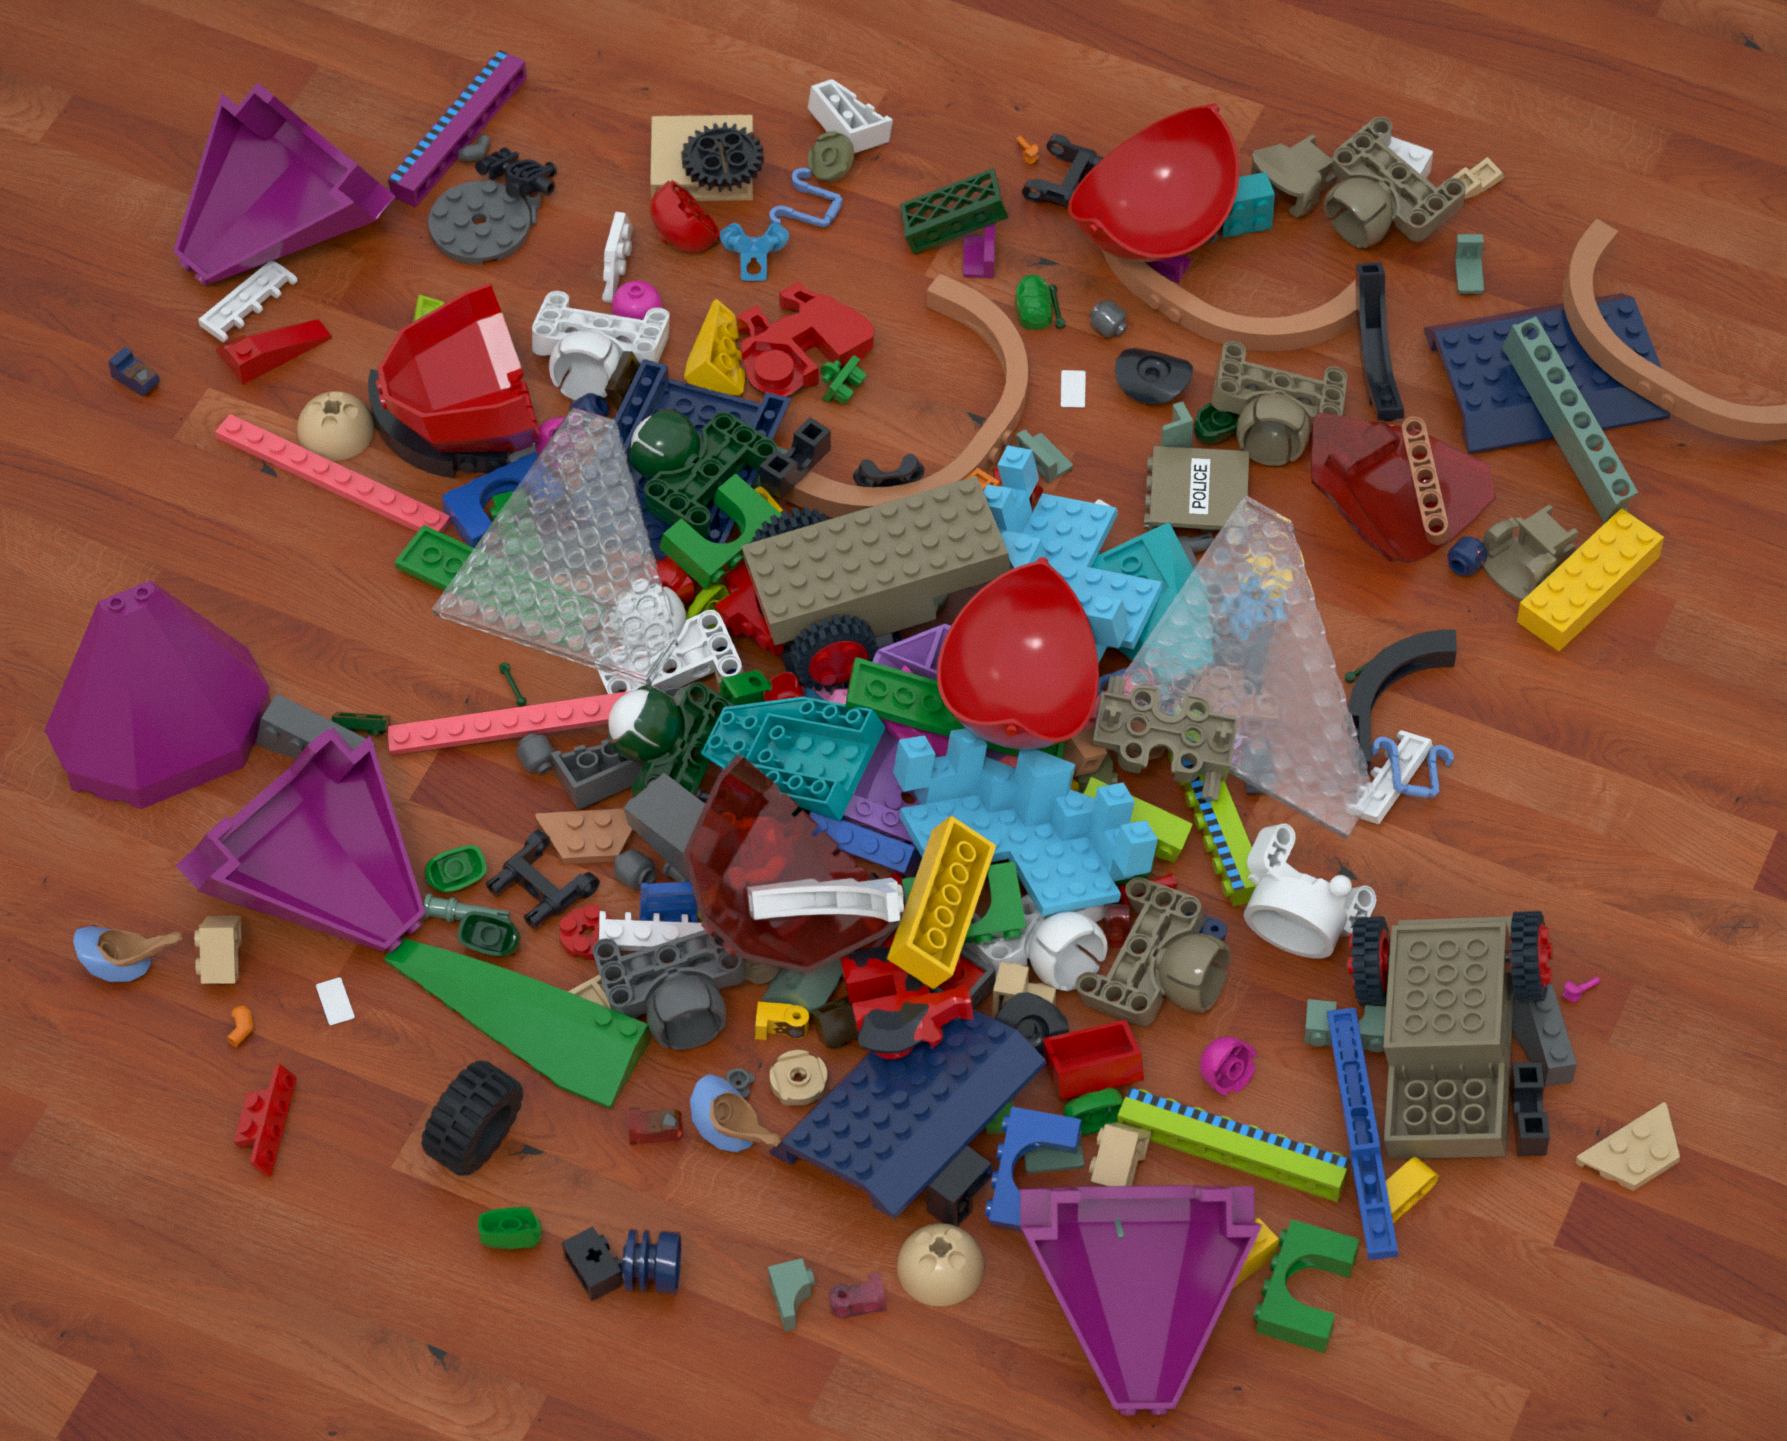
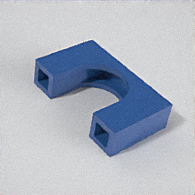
M533 452L527 456L520 457L504 467H499L487 475L475 478L470 483L457 489L450 490L442 495L444 513L451 517V523L465 543L482 552L498 544L496 528L483 511L485 505L493 499L492 496L524 489L527 500L537 511L543 505L564 500L566 494L536 452Z
M812 811L801 834L818 848L837 855L845 852L884 868L891 875L898 874L903 879L916 877L922 860L919 851L914 846L844 820L837 821Z
M1011 1107L1010 1115L1005 1114L1002 1132H1006L1005 1142L999 1143L996 1160H1001L999 1172L994 1171L991 1180V1188L995 1189L993 1200L988 1199L985 1217H989L990 1226L1022 1232L1019 1227L1021 1225L1020 1191L1013 1182V1171L1017 1161L1025 1153L1038 1148L1076 1154L1082 1128L1081 1119Z

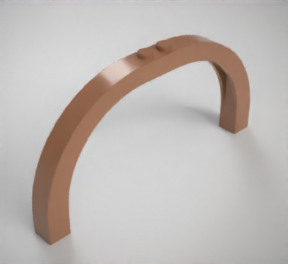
M1596 218L1577 243L1563 282V302L1566 316L1575 337L1587 354L1616 381L1692 425L1738 439L1756 441L1787 439V404L1778 406H1750L1732 403L1706 394L1635 353L1615 335L1605 322L1596 304L1593 291V273L1599 263L1612 249L1619 231Z
M1102 250L1113 273L1134 295L1146 302L1152 309L1168 316L1171 321L1177 322L1197 335L1224 345L1227 341H1237L1244 345L1246 350L1254 351L1294 350L1331 340L1357 325L1355 280L1337 297L1313 310L1276 318L1248 317L1223 311L1207 304L1153 270L1145 262L1125 260Z
M939 273L927 289L926 307L948 316L975 331L992 348L1003 368L1006 384L1002 397L992 414L961 455L951 464L929 477L891 487H861L837 482L809 471L782 499L802 508L808 507L810 511L817 509L820 514L823 512L827 517L836 518L964 480L976 468L985 472L991 463H996L1004 445L1010 444L1013 432L1023 415L1027 400V354L1023 341L1011 320L996 304L978 291Z

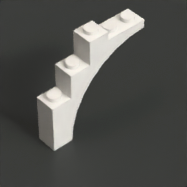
M813 878L747 887L750 916L755 920L795 915L851 914L872 916L893 922L900 921V912L904 910L902 886L898 885L897 881L893 878L857 882L853 878L818 882Z

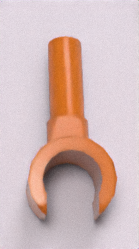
M1018 136L1016 140L1025 150L1022 152L1023 159L1028 164H1033L1039 159V155L1036 154L1039 151L1038 146L1035 144L1031 146L1022 136Z

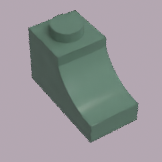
M802 1258L768 1267L769 1283L784 1332L796 1329L795 1314L797 1308L803 1300L811 1298L810 1286L815 1285L811 1268H805Z

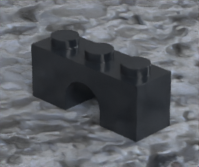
M809 417L793 433V443L786 454L775 450L760 465V486L781 499L831 450V430Z
M1542 1062L1512 1063L1509 1084L1517 1156L1546 1155L1550 1135L1547 1112H1543L1544 1080Z

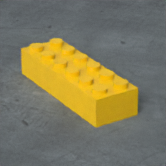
M1621 508L1520 602L1517 622L1557 651H1561L1660 557L1664 537Z
M952 815L932 829L887 958L933 989L950 978L954 973L996 848L994 843Z

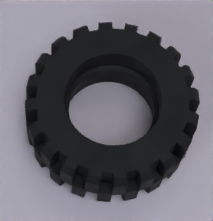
M475 1061V1063L469 1064L467 1069L462 1070L458 1077L452 1080L447 1090L440 1096L437 1105L431 1111V1116L427 1120L426 1128L422 1133L423 1140L421 1145L425 1154L459 1176H467L474 1173L475 1170L482 1167L485 1161L490 1159L493 1152L499 1148L502 1140L509 1133V1129L515 1122L516 1115L522 1105L521 1101L524 1094L520 1082L488 1061Z

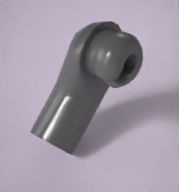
M480 135L476 144L467 145L458 151L459 159L462 162L482 160L485 157L491 139L486 135Z

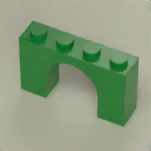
M734 474L717 489L713 501L739 527L741 536L737 540L726 544L710 542L681 518L663 533L659 548L704 589H707L713 583L719 584L726 576L728 570L731 568L736 569L744 561L742 545L752 543V537H756L755 531L757 528L763 530L761 524L764 521L771 524L770 517L774 514L777 518L782 517L777 509L737 474Z
M1015 861L989 866L987 880L991 905L987 914L981 920L969 925L962 948L965 946V943L976 942V945H986L992 943L993 939L1004 937L1005 941H1011L1021 938L1022 934H1026ZM916 877L902 879L905 906Z
M1291 1219L1288 1230L1282 1229L1278 1246H1282L1280 1254L1274 1253L1270 1265V1270L1274 1271L1272 1278H1266L1261 1293V1295L1265 1296L1263 1304L1257 1303L1253 1320L1257 1321L1256 1333L1325 1353L1333 1330L1335 1314L1298 1302L1288 1292L1286 1282L1294 1273L1304 1269H1320L1350 1278L1358 1254L1360 1239Z

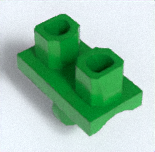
M853 355L842 371L840 370L841 363L839 361L834 363L825 362L820 369L823 374L822 381L825 384H828L829 381L833 382L822 399L829 403L834 398L844 405L848 402L854 390L845 385L844 382L847 380L858 388L867 375L857 366L859 358Z

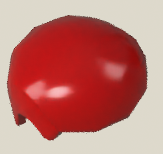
M783 672L774 676L771 679L770 691H764L765 702L804 697L803 685L792 672Z

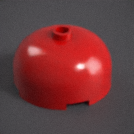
M668 180L655 192L651 199L649 210L651 220L658 230L656 234L665 244L670 243L682 252L691 254L702 252L717 241L720 237V230L709 214L706 215L704 210L696 203L697 200L674 180L671 182Z

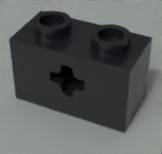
M594 1227L562 1242L564 1258L591 1301L623 1286L622 1263L617 1256L614 1258L611 1256L607 1239L603 1234L598 1235Z

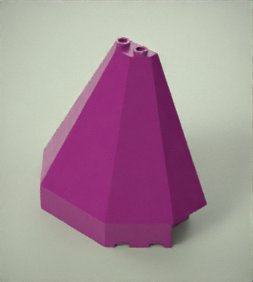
M257 83L239 106L226 95L221 94L173 252L181 258L178 263L189 272L194 269L197 272L194 277L207 286L209 283H214L377 221L378 217L396 196L310 127L262 85Z
M150 580L98 601L44 731L64 771H67L73 791L80 792L84 790L94 793L95 797L113 802L120 800L130 803L132 807L143 809L243 768L248 760L247 755L252 745H255L257 741L261 718L271 703L269 686L246 646Z
M327 728L307 745L294 763L234 817L229 819L226 816L203 837L195 849L175 865L196 887L198 892L376 950L385 951L387 949L390 953L403 942L399 938L407 931L411 935L422 925L419 919L426 913L371 736L353 750L334 728L331 730Z
M1074 1186L1066 1188L1020 1189L1021 1225L1019 1227L1113 1408L1120 1409V1414L1122 1415L1138 1414V1409H1150V1414H1168V1409L1176 1407L1261 1230L1262 1224L1255 1222L1254 1186ZM1119 1217L1125 1237L1121 1239L1118 1237L1114 1219Z

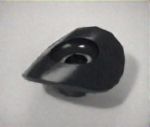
M1139 348L1123 350L1117 357L1115 366L1117 382L1121 389L1131 398L1146 404H1161L1174 399L1185 390L1192 379L1193 365L1188 360Z
M1029 992L1014 995L1003 1004L995 1016V1020L1018 1030L1044 1059L1043 1038L1069 1033L1068 1022L1062 1012L1050 1001Z

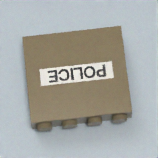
M1154 446L1153 457H1148L1147 472L1152 473V476L1147 475L1146 491H1150L1151 495L1146 494L1145 510H1149L1150 514L1145 513L1144 529L1150 531L1155 529V526H1161L1170 522L1172 527L1235 530L1234 545L1245 546L1249 451Z

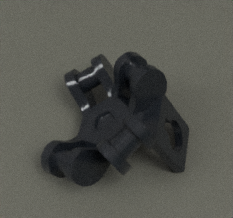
M914 454L906 455L902 459L899 468L890 472H883L877 468L873 461L864 459L860 463L859 468L853 473V479L857 486L891 487L920 480L925 473V468Z

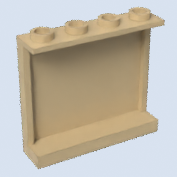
M753 115L652 116L651 199L655 192L668 180L670 182L674 180L684 187L697 201L753 200L752 177H750L751 184L742 182L741 189L734 185L731 192L727 187H723V190L719 192L718 187L714 186L711 191H708L707 184L700 188L699 180L692 183L691 176L685 175L681 151L684 150L683 144L688 143V136L695 137V130L703 133L705 125L709 129H713L714 123L720 128L726 122L728 128H731L734 124H737V130L746 127V133L748 134L753 132ZM718 142L724 172H728L726 162L724 161L722 144Z

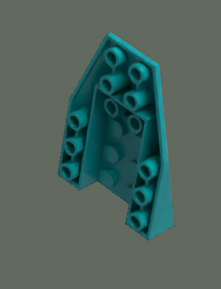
M1170 522L1097 555L1091 568L1161 581L1163 585L1161 595L1135 648L1119 647L1116 648L1164 688L1214 665L1207 595Z
M808 697L728 706L723 708L701 754L761 794L841 821L886 727L873 709L863 707L848 709L845 708V704Z

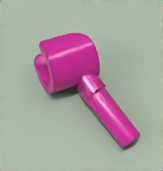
M1595 977L1579 986L1572 981H1568L1564 986L1565 991L1561 995L1575 1003L1583 992L1599 984L1600 980L1598 977Z

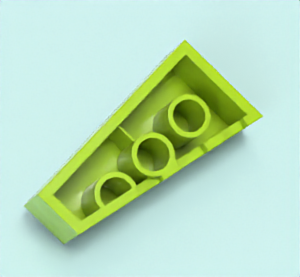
M1091 777L1082 794L1095 798L1097 788L1107 786L1108 784ZM1132 796L1135 802L1130 823L1146 820L1158 839L1154 857L1175 863L1193 824Z

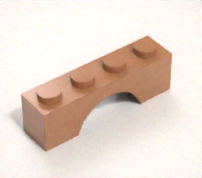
M1134 720L1130 723L1131 729L1135 732H1142L1146 729L1145 724L1140 720ZM1095 726L1080 731L1077 735L1064 742L1062 758L1076 764L1074 776L1097 772L1107 754L1106 750H1112L1092 745ZM1153 748L1149 753V760L1161 757L1166 748ZM1129 750L1126 752L1134 758L1139 757L1136 751Z

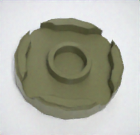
M836 131L826 132L815 140L817 142L814 147L811 146L808 154V166L811 173L825 182H835L849 171L853 163L854 149L848 137Z

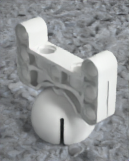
M553 291L545 297L533 323L532 350L537 355H551L549 372L552 382L557 388L569 369V373L560 388V391L565 396L576 400L587 393H594L604 398L608 396L605 388L617 367L623 351H632L640 365L643 359L659 362L669 338V312L663 308H652L648 310L644 320L573 309L569 308L568 294L562 291Z
M656 586L639 590L620 601L618 608L613 609L611 613V627L615 638L622 648L600 656L597 661V669L608 694L617 693V691L622 689L626 690L625 692L634 691L643 685L659 687L661 690L669 687H681L715 671L718 672L721 680L724 677L745 673L741 660L718 612L707 610L686 620L684 604L679 596L668 587L661 589ZM711 624L717 625L713 629H706ZM719 647H727L724 651H716ZM611 667H616V669L613 672H606L607 669ZM670 668H677L673 673H666ZM730 669H737L733 674H726Z
M1028 894L1021 898L1026 934H1022L1021 938L1005 941L1003 937L993 939V942L990 944L976 945V942L965 943L963 949L995 969V978H997L1000 962L1018 963L1025 966L1027 965V958H1029L1034 972L1045 984L1059 990L1076 989L1075 983L1079 975L1085 972L1097 973L1099 970V964L1091 956L1078 948V945L1088 950L1100 962H1103L1106 957L1107 941L1104 932L1096 923L1104 918L1106 914L1105 905L1041 916ZM973 913L970 925L978 922L981 918Z

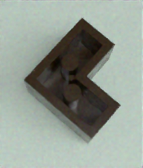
M848 996L810 1010L819 1041L827 1048H840L846 1045L848 1040L853 1038L858 1040L852 1003L849 1002Z

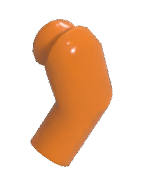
M237 1006L231 1013L232 1017H235L236 1028L226 1039L234 1047H237L254 1028L252 1012L246 1006Z

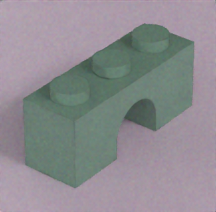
M1308 999L1304 1043L1317 1047L1332 1046L1327 1011L1336 1010L1337 1002ZM1365 1005L1364 1016L1358 1021L1363 1049L1376 1053L1384 1051L1386 1007Z

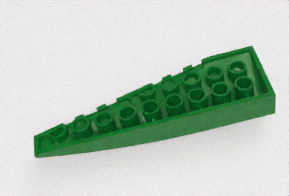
M400 938L403 942L391 953L388 952L384 958L387 964L409 980L419 983L423 986V990L431 996L434 994L441 999L449 1009L459 1012L467 1022L493 1041L503 1044L510 1049L511 1054L518 1059L522 1058L532 1065L533 1070L540 1075L544 1074L555 1086L608 1109L612 1108L650 1043L648 1024L514 971L404 938Z

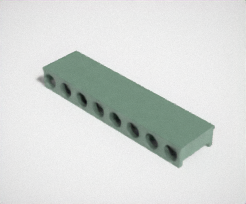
M1533 317L1518 325H1512L1502 348L1602 521L1605 524L1621 508L1628 512L1627 504L1631 497L1639 492L1537 317ZM1530 326L1537 331V337L1534 340H1529L1526 336ZM1549 352L1550 359L1547 362H1541V360L1548 358ZM1562 374L1563 381L1560 384H1554V382H1557L1561 379ZM1574 396H1575V398H1576V403H1575V405H1574V406H1567L1568 404H1570V403H1572V402L1574 401ZM1587 419H1588V421H1589L1588 427L1585 428V429H1580L1581 426H1583V425H1585V424L1587 423ZM1601 441V449L1599 451H1593L1592 449L1599 447ZM1614 464V472L1611 474H1607L1606 471L1612 469ZM1627 486L1628 493L1625 496H1619L1620 493L1626 490Z

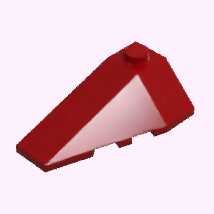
M316 319L241 336L216 348V351L244 385L332 339V335L320 320Z

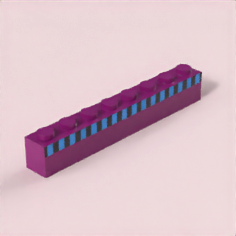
M499 50L494 57L489 59L486 67L480 74L475 75L468 88L464 89L455 103L446 109L443 117L433 124L430 132L419 140L417 147L404 158L399 168L390 174L388 184L390 192L396 196L395 199L415 208L420 204L459 158L458 151L473 142L525 81L527 75L524 60L502 50Z

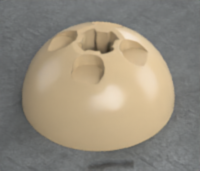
M340 391L322 393L313 398L301 411L297 423V437L301 447L331 461L345 460L358 455L368 447L375 433L374 419L368 407L356 396Z
M936 1223L918 1229L904 1242L898 1255L897 1274L902 1287L914 1299L932 1306H950L966 1300L978 1289L984 1276V1258L978 1243L965 1230L951 1224Z

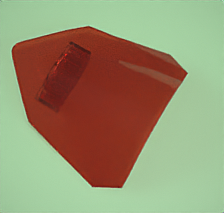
M1319 413L1314 417L1312 424L1311 483L1331 501L1361 539L1390 562L1411 563L1433 554L1458 536L1496 499L1488 463L1428 435L1449 526L1448 540L1441 545L1431 544L1427 541L1404 444L1402 426L1330 413ZM1411 430L1408 434L1416 436L1420 432ZM1418 453L1414 456V458L1417 460H1422L1427 455L1423 453ZM1424 477L1419 482L1428 484L1432 479ZM1434 501L1425 504L1427 508L1437 506V503ZM1434 526L1430 531L1438 533L1443 530V527Z

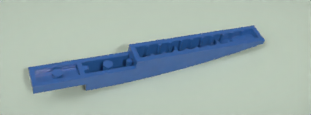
M1356 1008L1327 1011L1347 1143L1368 1261L1398 1257Z

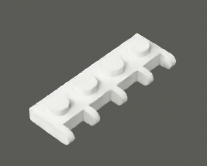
M274 260L269 261L199 318V325L220 341L225 342L228 340L226 332L234 325L241 329L245 325L242 319L252 310L259 314L263 311L261 303L270 295L275 298L280 297L281 292L279 288L286 282L294 285L298 282V279Z
M1400 730L1396 735V738L1401 741L1397 746L1401 784L1406 785L1430 752L1433 744L1431 739ZM1387 750L1384 752V755L1388 758V761L1382 769L1374 767L1370 773L1375 778L1369 788L1361 786L1357 790V794L1362 798L1356 806L1352 804L1346 806L1344 810L1348 815L1380 824L1400 795L1393 788L1391 762Z
M600 911L599 940L604 938L612 939L618 945L619 950L640 951L705 930L703 923H688V914H682L681 922L659 921V913H653V921L631 920V912H625V920L606 919V911Z

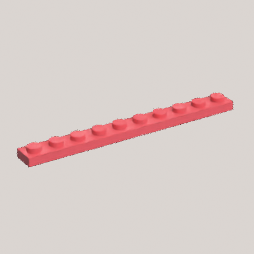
M229 414L215 431L217 439L416 532L423 525H426L438 532L444 533L451 524V517L232 414Z
M631 691L388 726L389 751L391 755L516 738L527 736L531 733L543 734L605 725L609 722V714L616 701Z

